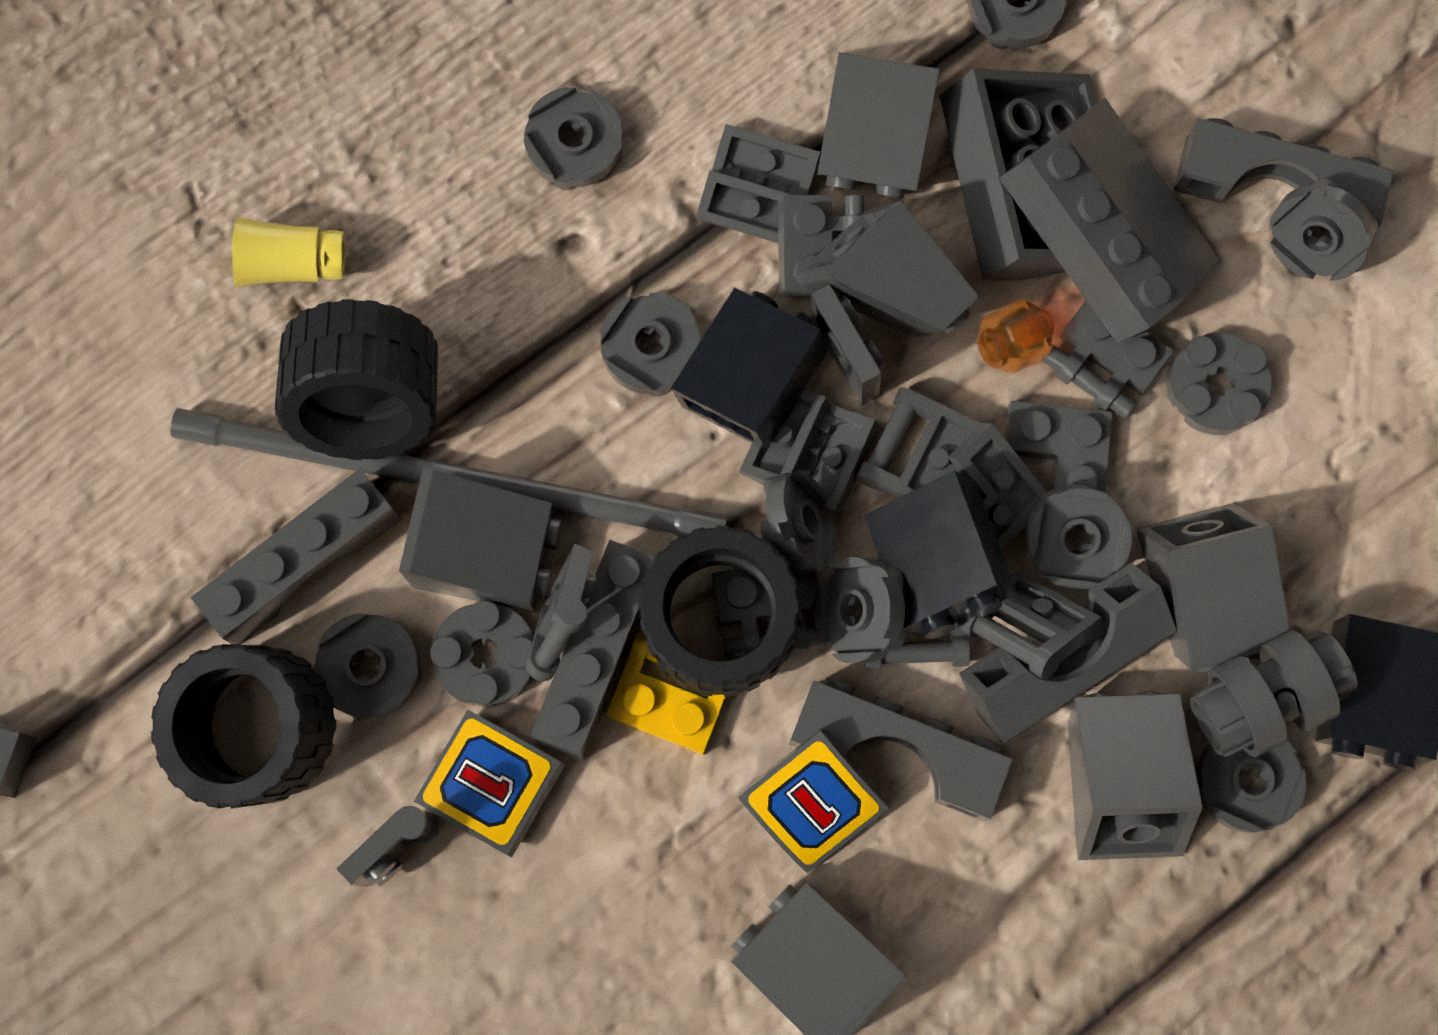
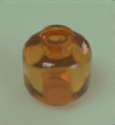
M1018 299L983 318L977 336L978 350L983 360L992 368L999 369L1005 373H1017L1046 358L1051 352L1054 323L1047 311L1039 308L1031 301Z

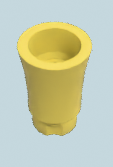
M237 216L234 222L232 239V265L235 285L238 288L264 283L320 282V278L343 279L345 275L344 231H321L318 226L275 224Z

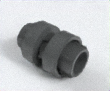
M1290 631L1260 646L1261 664L1255 667L1246 658L1238 656L1209 670V685L1196 691L1195 696L1190 699V705L1194 718L1212 749L1217 754L1225 757L1241 749L1252 757H1258L1286 743L1287 729L1285 724L1293 721L1301 730L1309 732L1339 717L1340 701L1350 697V693L1357 689V678L1347 654L1338 641L1330 634L1322 631L1307 638H1304L1296 631Z

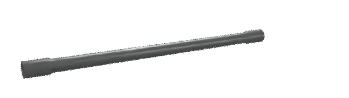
M182 408L175 410L171 421L170 433L172 438L212 446L225 445L357 471L361 468L364 473L418 484L422 469L427 468L547 501L553 504L556 511L672 533L677 537H683L698 528H715L717 525L726 526L727 515L686 507L673 508L403 454L387 456L386 458L376 460H350L348 458L330 457L324 453L307 449L305 445L300 442L297 443L289 437L286 431L230 421L222 416Z

